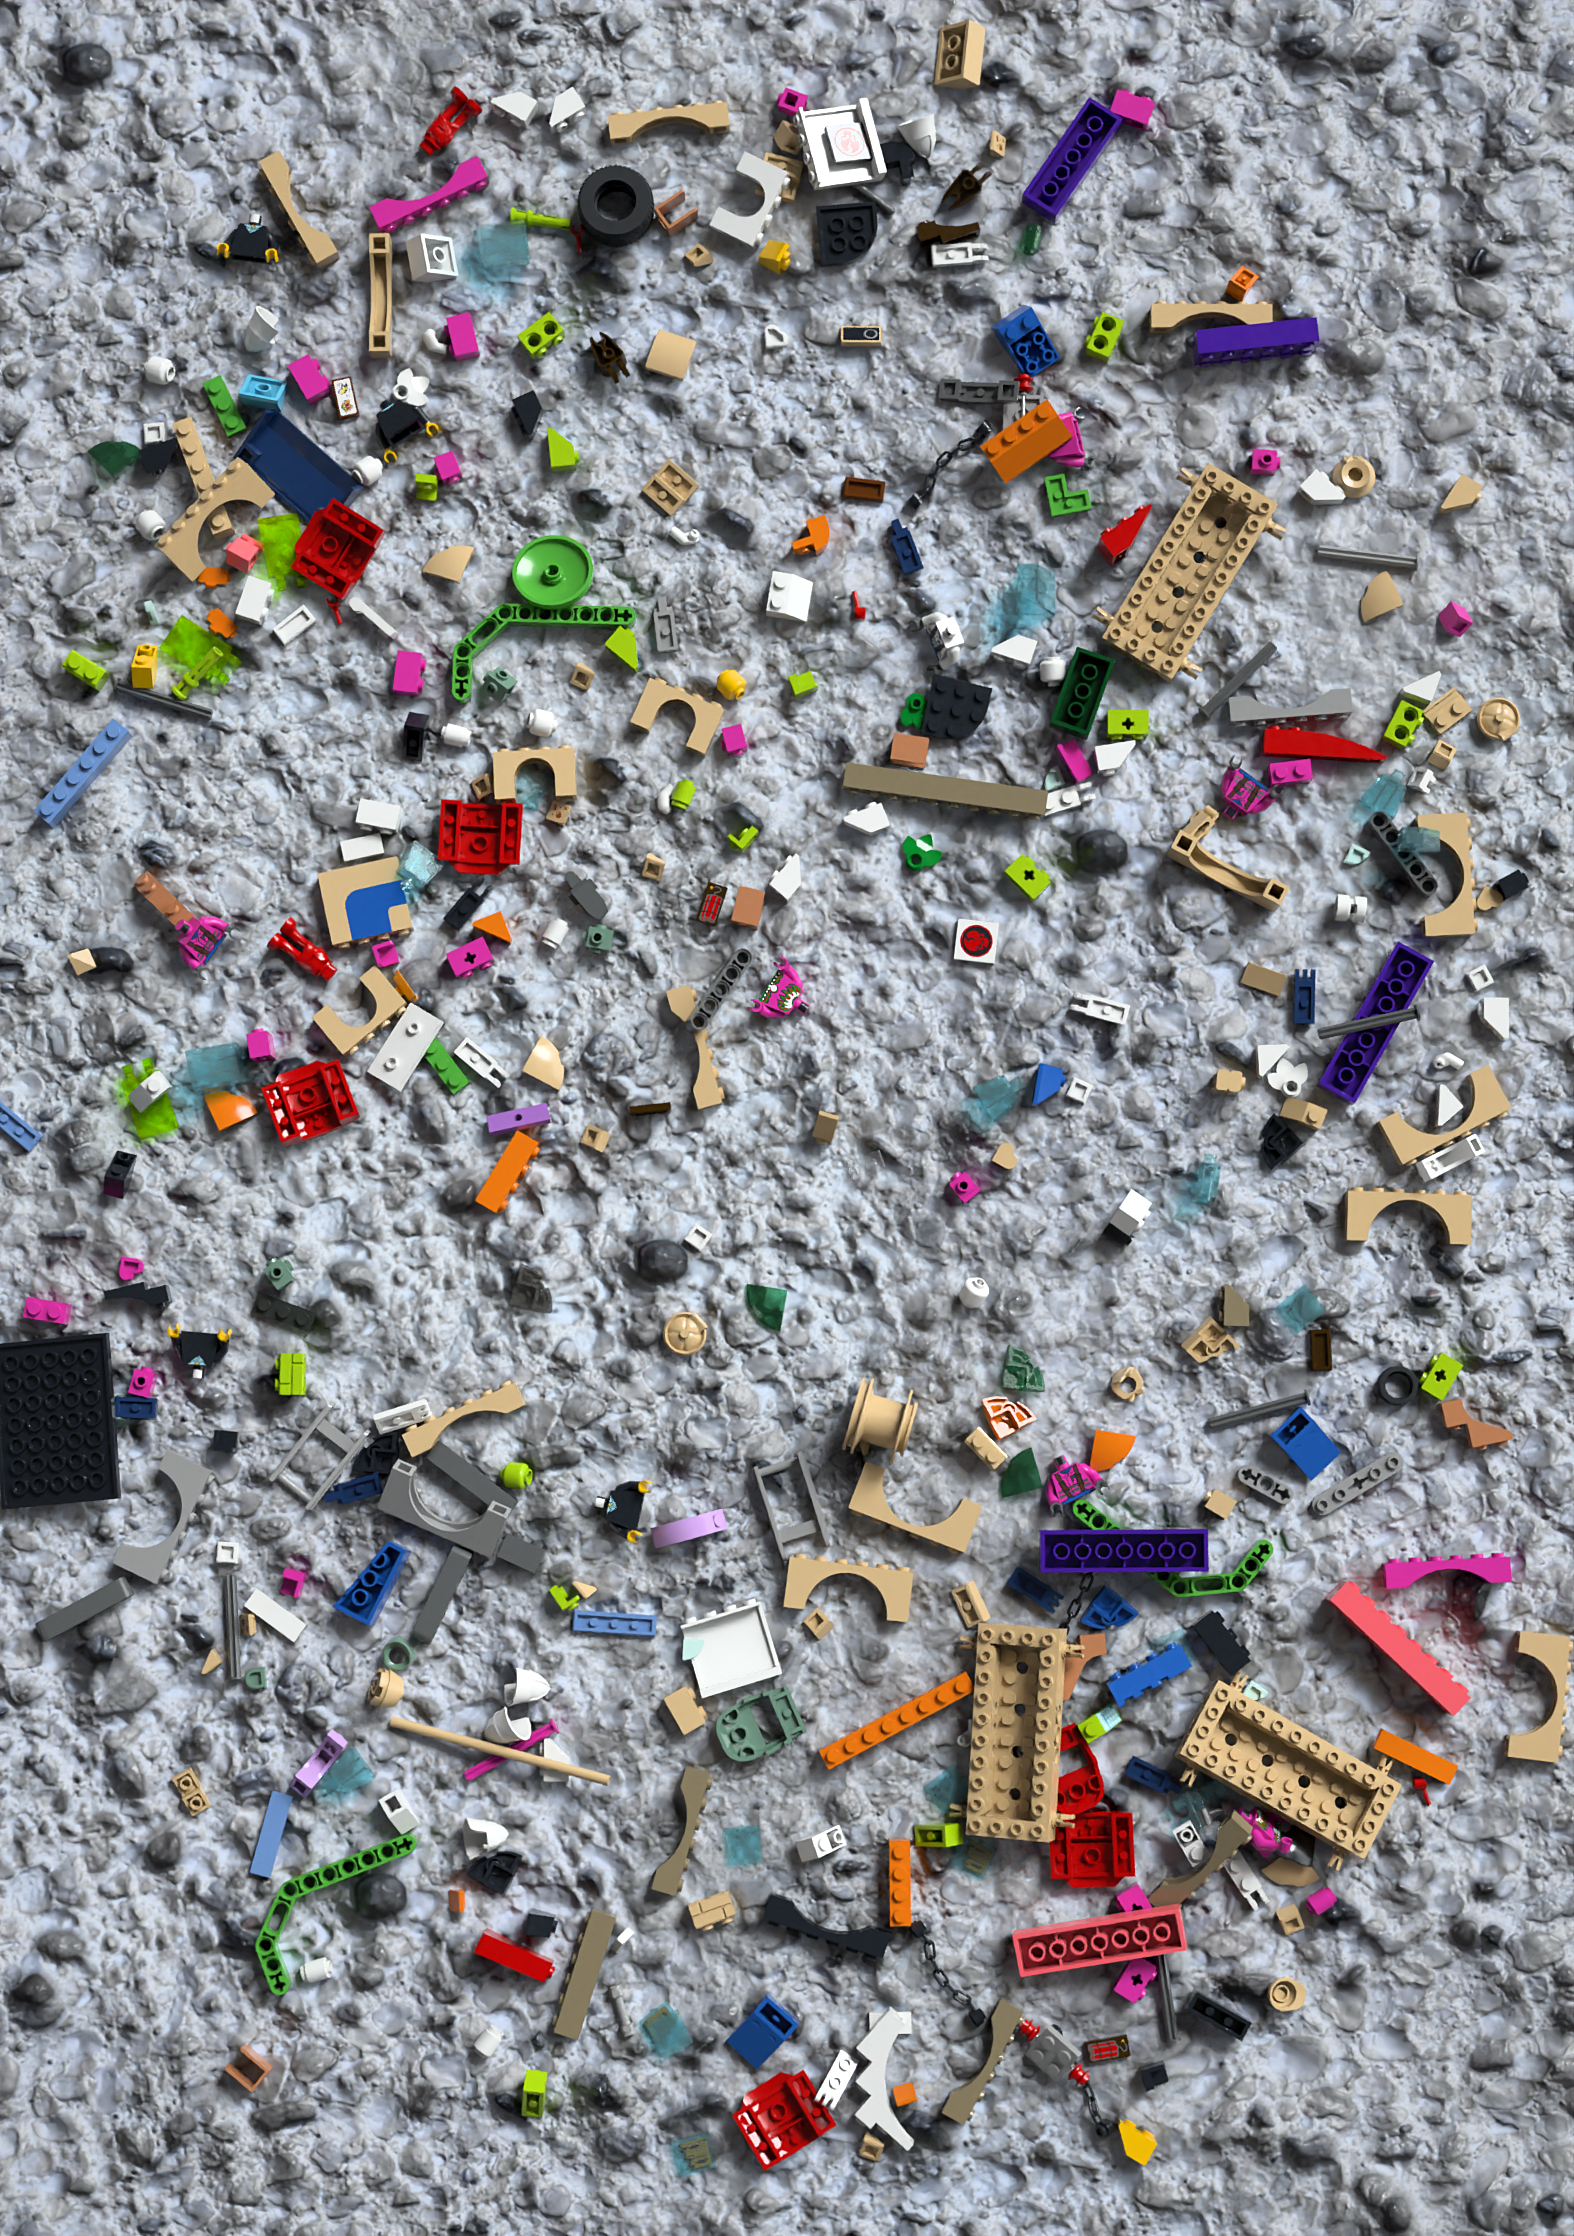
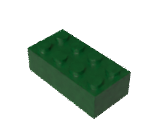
M1080 647L1076 648L1049 724L1050 728L1084 740L1088 739L1115 663L1114 659Z

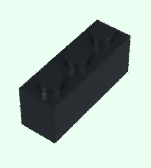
M1210 1610L1191 1624V1626L1226 1672L1232 1676L1251 1661L1248 1657L1251 1654L1244 1645L1240 1646L1236 1642L1238 1637L1231 1628L1227 1630L1223 1622L1225 1620L1218 1611L1214 1613L1213 1610Z
M1193 1988L1184 2005L1188 2012L1240 2041H1243L1252 2024L1248 2018Z

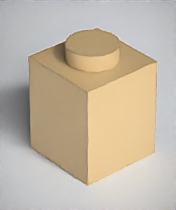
M1213 1489L1212 1492L1208 1490L1202 1500L1205 1502L1203 1507L1223 1519L1228 1518L1237 1502L1217 1489Z

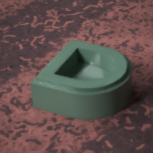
M252 1668L245 1674L246 1685L251 1689L267 1688L266 1668Z

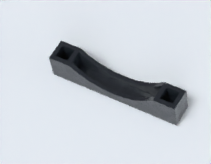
M771 1892L763 1917L769 1925L778 1927L781 1924L787 1926L786 1930L798 1933V1931L807 1933L806 1937L818 1940L820 1937L826 1939V1943L838 1947V1944L847 1946V1951L858 1953L859 1950L865 1952L866 1957L878 1960V1957L883 1959L891 1935L890 1931L872 1925L851 1931H837L822 1927L808 1919L796 1907L791 1898Z

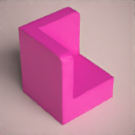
M1452 601L1438 615L1445 630L1458 637H1461L1473 624L1466 609Z
M392 940L372 946L377 965L380 969L400 963Z
M286 1568L282 1576L284 1580L280 1591L298 1599L301 1597L307 1574Z

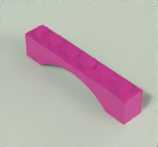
M475 156L459 164L449 182L435 193L410 201H398L387 198L370 206L369 209L380 232L392 233L403 224L409 225L420 216L430 215L433 212L432 210L439 207H447L451 201L464 199L470 192L484 189L489 184V179L478 156Z
M1491 1553V1557L1483 1558V1554H1470L1471 1558L1462 1559V1555H1450L1449 1560H1442L1441 1556H1431L1429 1561H1421V1557L1408 1558V1562H1400V1558L1387 1559L1388 1563H1382L1383 1584L1385 1589L1408 1588L1425 1574L1443 1569L1468 1571L1479 1576L1487 1583L1512 1582L1510 1557L1504 1556V1553Z

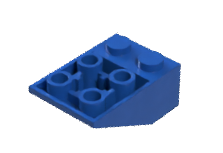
M1022 305L991 326L1000 344L1022 374H1028L1030 378L1060 359L1034 310L1030 306Z
M1297 1407L1268 1435L1311 1481L1341 1453L1317 1423L1301 1407Z
M767 1993L729 2036L726 2042L758 2069L797 2028L799 2021Z

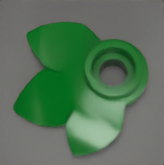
M913 693L907 697L906 707L900 714L903 727L913 723L920 731L927 700L921 694ZM915 699L919 701L918 707L913 705Z
M930 834L921 836L916 841L910 836H907L904 840L903 851L906 854L905 864L908 869L919 871L924 866L931 867L940 861L943 853L938 850H932L933 840ZM917 858L919 863L915 865L911 860Z

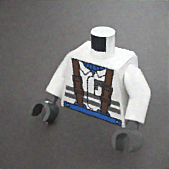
M935 612L922 617V619L917 618L908 622V624L915 623L916 628L911 630V632L922 630L925 626L940 663L939 665H929L927 671L934 670L933 674L942 675L943 669L946 670L959 661L964 640L954 617L947 618L946 615Z

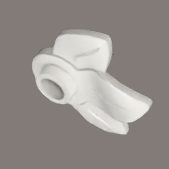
M410 368L402 371L398 375L397 385L392 390L394 400H401L403 403L407 402L416 406L425 405L429 400L423 393L428 388L429 379L426 377H413ZM405 391L406 395L401 397L399 393Z
M1281 1058L1277 1064L1276 1073L1267 1075L1268 1082L1274 1089L1281 1090L1285 1097L1294 1098L1300 1093L1301 1084L1307 1080V1066L1305 1063H1302L1294 1068L1289 1061ZM1287 1085H1293L1294 1090L1292 1092L1288 1091Z

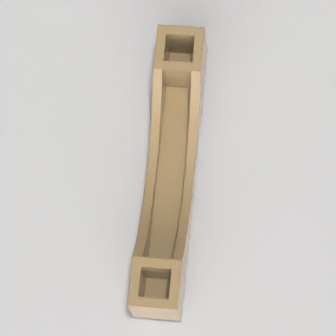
M713 101L711 104L704 105L702 103H694L686 107L675 105L669 109L657 107L651 111L634 110L632 113L626 114L615 112L612 115H608L611 146L631 144L647 130L665 124L680 123L692 125L709 134L730 132L727 102Z
M280 150L259 161L261 169L258 171L264 181L268 179L270 183L268 188L272 196H277L280 200L278 206L283 215L288 214L290 219L287 222L292 231L297 230L300 236L297 239L302 248L307 247L309 251L307 257L311 264H316L321 269L338 260L340 256L328 234L308 225L294 209L290 195L292 173Z
M369 233L371 274L369 352L372 358H392V240L389 233Z
M1157 301L1155 304H1151L1150 333H1171L1177 327L1187 322L1204 318L1222 319L1238 326L1272 322V304H1267V302L1247 304V302L1243 301L1236 302L1235 304H1227L1224 301L1215 302V304H1207L1205 301H1198L1195 304H1187L1185 301L1167 304L1165 301Z
M191 417L172 423V426L200 497L202 492L207 490L215 479L195 423ZM224 503L216 507L207 516L208 523L216 540L236 534Z
M690 985L666 991L672 1014L681 1019L684 1024L696 1007L694 1002L698 1001L695 989L691 990ZM693 1019L694 1025L700 1027V1022L697 1019ZM706 1028L697 1034H693L700 1055L699 1073L693 1088L699 1111L723 1105L721 1100L725 1099L722 1087L718 1088L716 1080L720 1079L717 1067L712 1068L710 1061L714 1060L712 1049L707 1048L705 1043L706 1040H709Z
M510 1381L499 1385L500 1389L492 1392L490 1389L481 1393V1398L478 1400L468 1399L461 1403L462 1407L456 1410L454 1407L443 1411L444 1415L437 1419L434 1415L425 1419V1424L417 1427L415 1424L406 1428V1433L402 1434V1437L411 1457H416L431 1450L444 1430L463 1416L481 1411H498L509 1414L526 1406L517 1383L511 1384Z

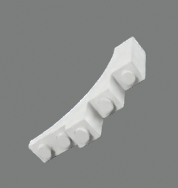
M890 2006L856 2046L858 2055L865 2061L869 2059L870 2062L856 2076L857 2088L864 2094L868 2092L869 2095L855 2110V2116H857L855 2119L863 2127L867 2125L870 2129L877 2123V2128L886 2135L888 2133L894 2138L893 2142L900 2149L904 2147L908 2151L913 2146L914 2140L903 2129L894 2115L889 2103L885 2083L886 2062L890 2049L906 2023V2020Z

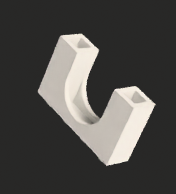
M744 152L736 171L738 174L762 186L765 192L764 204L759 212L749 217H740L718 207L710 227L755 249L756 245L761 244L764 237L762 232L765 226L769 227L773 218L771 213L774 208L777 209L782 199L780 195L783 190L786 191L791 179H789L787 171L750 153Z

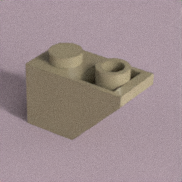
M1224 1284L1222 1289H1219V1301H1222V1309H1219L1218 1321L1222 1322L1224 1327H1248L1249 1305L1229 1284Z

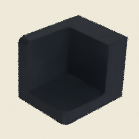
M214 1430L212 1450L237 1452L239 1432Z
M1163 2060L1139 2067L1146 2091L1153 2090L1154 2086L1169 2081Z

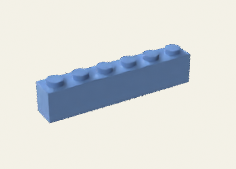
M112 719L35 808L34 812L54 828L133 735L115 719Z

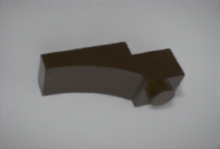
M926 220L916 226L915 235L920 248L936 242H940V245L957 244L980 236V226L978 222L961 226H945L936 224L935 220L931 222Z

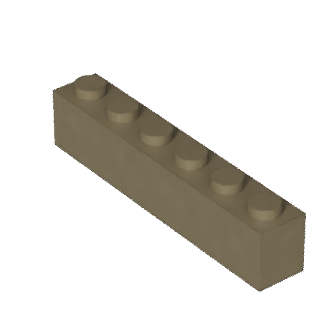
M593 1908L591 1913L587 1912L584 1921L587 1928L585 1933H580L577 1943L581 1947L579 1953H574L571 1965H574L572 1974L568 1973L565 1985L568 1986L566 1994L562 1993L558 2005L562 2006L560 2014L555 2013L553 2019L554 2033L578 2040L617 1915Z

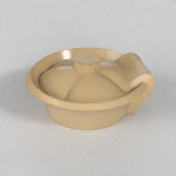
M1346 456L1336 465L1333 471V483L1344 491L1346 497L1359 498L1369 493L1373 488L1375 472L1371 464L1363 459L1362 456Z
M1492 698L1480 707L1477 716L1478 726L1487 737L1503 742L1515 733H1518L1520 714L1517 707L1511 701L1504 698Z
M677 1313L670 1317L664 1326V1342L672 1352L678 1355L694 1354L704 1345L708 1326L697 1313Z

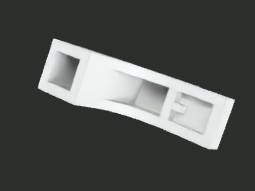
M1474 1134L1416 1163L1418 1173L1426 1182L1484 1153L1485 1150L1477 1135Z

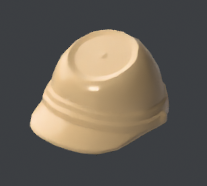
M1284 1976L1274 1980L1269 1985L1267 1997L1270 2004L1278 2009L1279 2012L1297 2010L1305 2002L1306 1989L1300 1982Z

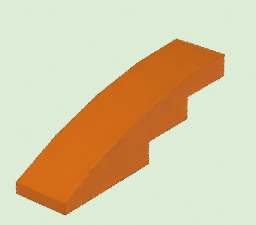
M1380 1729L1372 1748L1449 1785L1458 1768L1457 1765L1383 1729Z

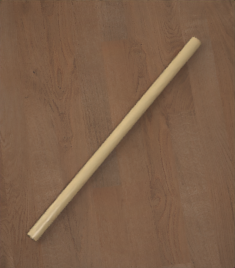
M394 1716L390 1722V1726L598 1784L608 1786L610 1783V1775Z

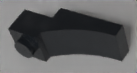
M140 1282L103 1291L105 1300L122 1298L141 1299L147 1301L149 1306H155L156 1309L168 1307L167 1303L173 1302L168 1285L149 1289L146 1282Z

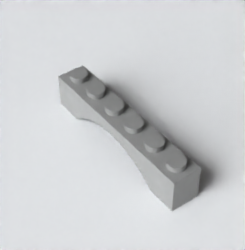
M1351 688L1331 689L1315 702L1292 709L1270 707L1250 696L1229 697L1227 700L1229 725H1234V728L1246 727V724L1265 726L1267 722H1275V725L1286 724L1287 721L1295 720V723H1305L1307 719H1315L1316 722H1322L1332 717H1335V720H1345L1353 712Z

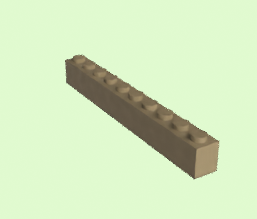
M846 762L843 790H847V793L852 795H859V792L867 793L868 797L878 798L879 795H882L894 801L903 798L907 799V802L910 803L924 801L930 806L945 804L951 809L966 807L968 811L979 812L981 809L988 810V813L993 815H1000V812L1008 813L1009 817L1020 818V815L1028 816V819L1040 821V818L1045 819L1048 791L848 762Z

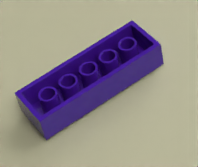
M1089 97L1024 191L1021 202L1055 224L1121 128L1123 118Z
M1317 317L1196 330L1192 340L1194 365H1200V367L1204 368L1216 363L1229 365L1235 361L1249 363L1254 359L1268 361L1272 357L1288 359L1292 355H1300L1301 357L1311 356L1320 341Z

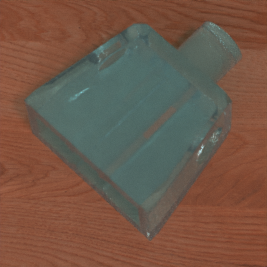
M1394 769L1390 777L1382 773L1359 799V802L1375 812H1384L1392 821L1407 790L1405 786L1400 784L1405 774L1398 769Z
M414 840L406 847L396 871L397 875L403 879L400 888L405 892H410L413 887L420 890L428 884L446 863L439 861L436 855Z
M1001 1075L975 1085L972 1089L993 1122L1019 1100L1015 1092L1025 1086L1019 1076L1008 1082L1005 1075Z
M1205 1154L1204 1161L1200 1162L1197 1168L1192 1202L1212 1205L1217 1197L1221 1166L1216 1165L1217 1156L1214 1154Z
M353 1745L327 1770L332 1778L325 1782L323 1786L329 1794L338 1788L343 1794H346L372 1781L376 1776Z

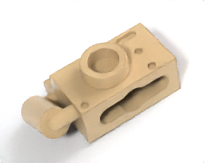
M1207 805L1202 811L1197 810L1189 818L1191 822L1182 831L1197 839L1205 837L1209 834L1210 828L1215 824L1214 821L1219 817V813Z

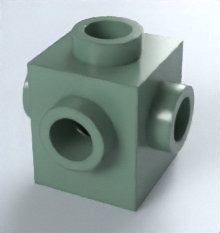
M497 667L494 671L486 673L483 678L485 682L481 689L501 703L510 696L518 681L505 670Z
M595 924L594 927L589 926V931L584 933L583 943H586V948L590 949V953L602 955V952L611 953L615 935L614 930H608L607 926ZM598 937L601 938L600 941H595L596 938H598Z
M273 1258L266 1264L267 1268L263 1270L266 1273L263 1277L270 1286L274 1285L278 1291L283 1290L297 1279L292 1273L294 1268L291 1263L281 1258L278 1260ZM278 1270H281V1274L277 1276Z

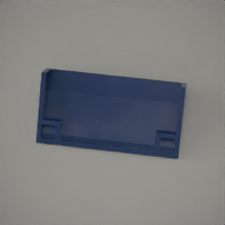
M276 408L263 412L233 457L234 459L238 457L247 463L275 495L307 524L310 522L315 511L327 508L332 498L349 508L364 488L363 485Z

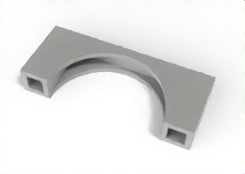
M166 1450L158 1469L166 1473L173 1480L181 1496L182 1512L177 1527L167 1539L151 1547H134L125 1543L120 1544L112 1560V1563L155 1584L165 1581L169 1570H167L170 1562L173 1563L178 1555L176 1549L179 1543L183 1544L188 1534L185 1531L188 1525L193 1524L197 1516L194 1512L197 1506L201 1507L206 1497L204 1492L207 1487H211L215 1476H213L215 1471L172 1450Z
M398 1459L392 1467L377 1508L388 1515H394L402 1519L406 1523L419 1526L424 1531H430L445 1540L459 1544L463 1548H469L481 1556L491 1558L497 1548L512 1509L492 1501L484 1514L471 1521L452 1522L442 1519L428 1510L419 1498L415 1486L417 1467Z

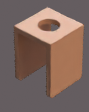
M683 189L654 208L655 218L669 238L698 219L697 208H694L670 225L663 217L664 214L685 201Z
M894 733L890 764L924 769L929 738Z
M739 886L731 919L732 924L758 930L765 892Z
M245 2043L240 2048V2051L265 2071L264 2074L254 2083L231 2062L224 2069L252 2093L273 2066Z

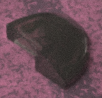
M520 1264L508 1306L551 1314L552 1296L549 1288L545 1289L541 1282L542 1276L531 1267Z

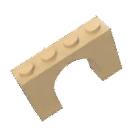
M656 677L655 680L649 678L630 721L631 726L650 734L659 712L664 707L676 703L683 704L690 708L696 717V723L686 744V749L706 757L725 714L722 705L713 701L711 703L705 702L702 696L694 693L692 696L684 693L685 690L679 686L674 685V687L666 685V681Z
M563 745L559 746L558 749H550V747L544 746L539 747L538 750L519 748L518 751L499 749L498 752H493L496 805L517 803L516 778L525 766L534 763L546 765L555 774L557 801L577 800L574 748Z
M375 965L359 978L373 994L377 1004L376 1013L369 1023L360 1027L348 1026L342 1022L328 1004L312 1016L318 1026L345 1057L355 1054L359 1050L358 1046L363 1042L368 1043L375 1037L374 1033L378 1029H385L391 1023L389 1020L395 1015L397 1017L401 1016L407 1010L405 1007L408 1004Z

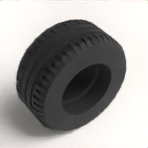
M609 165L608 167L605 166L599 170L597 169L584 180L585 182H583L578 193L577 204L581 224L590 237L606 246L623 247L624 245L627 246L633 242L635 243L648 232L647 230H649L654 216V200L648 182L639 172L630 167L627 168V166ZM611 192H623L634 199L635 208L625 219L611 221L603 218L598 213L597 205L600 199Z

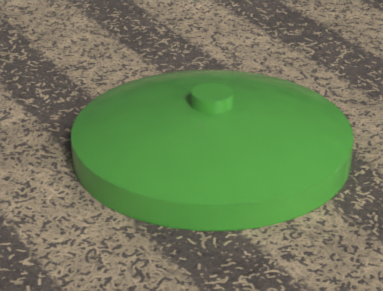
M561 535L543 536L525 545L516 556L512 568L514 585L519 595L529 604L542 609H560L576 603L589 590L594 575L592 559L586 548L578 541Z

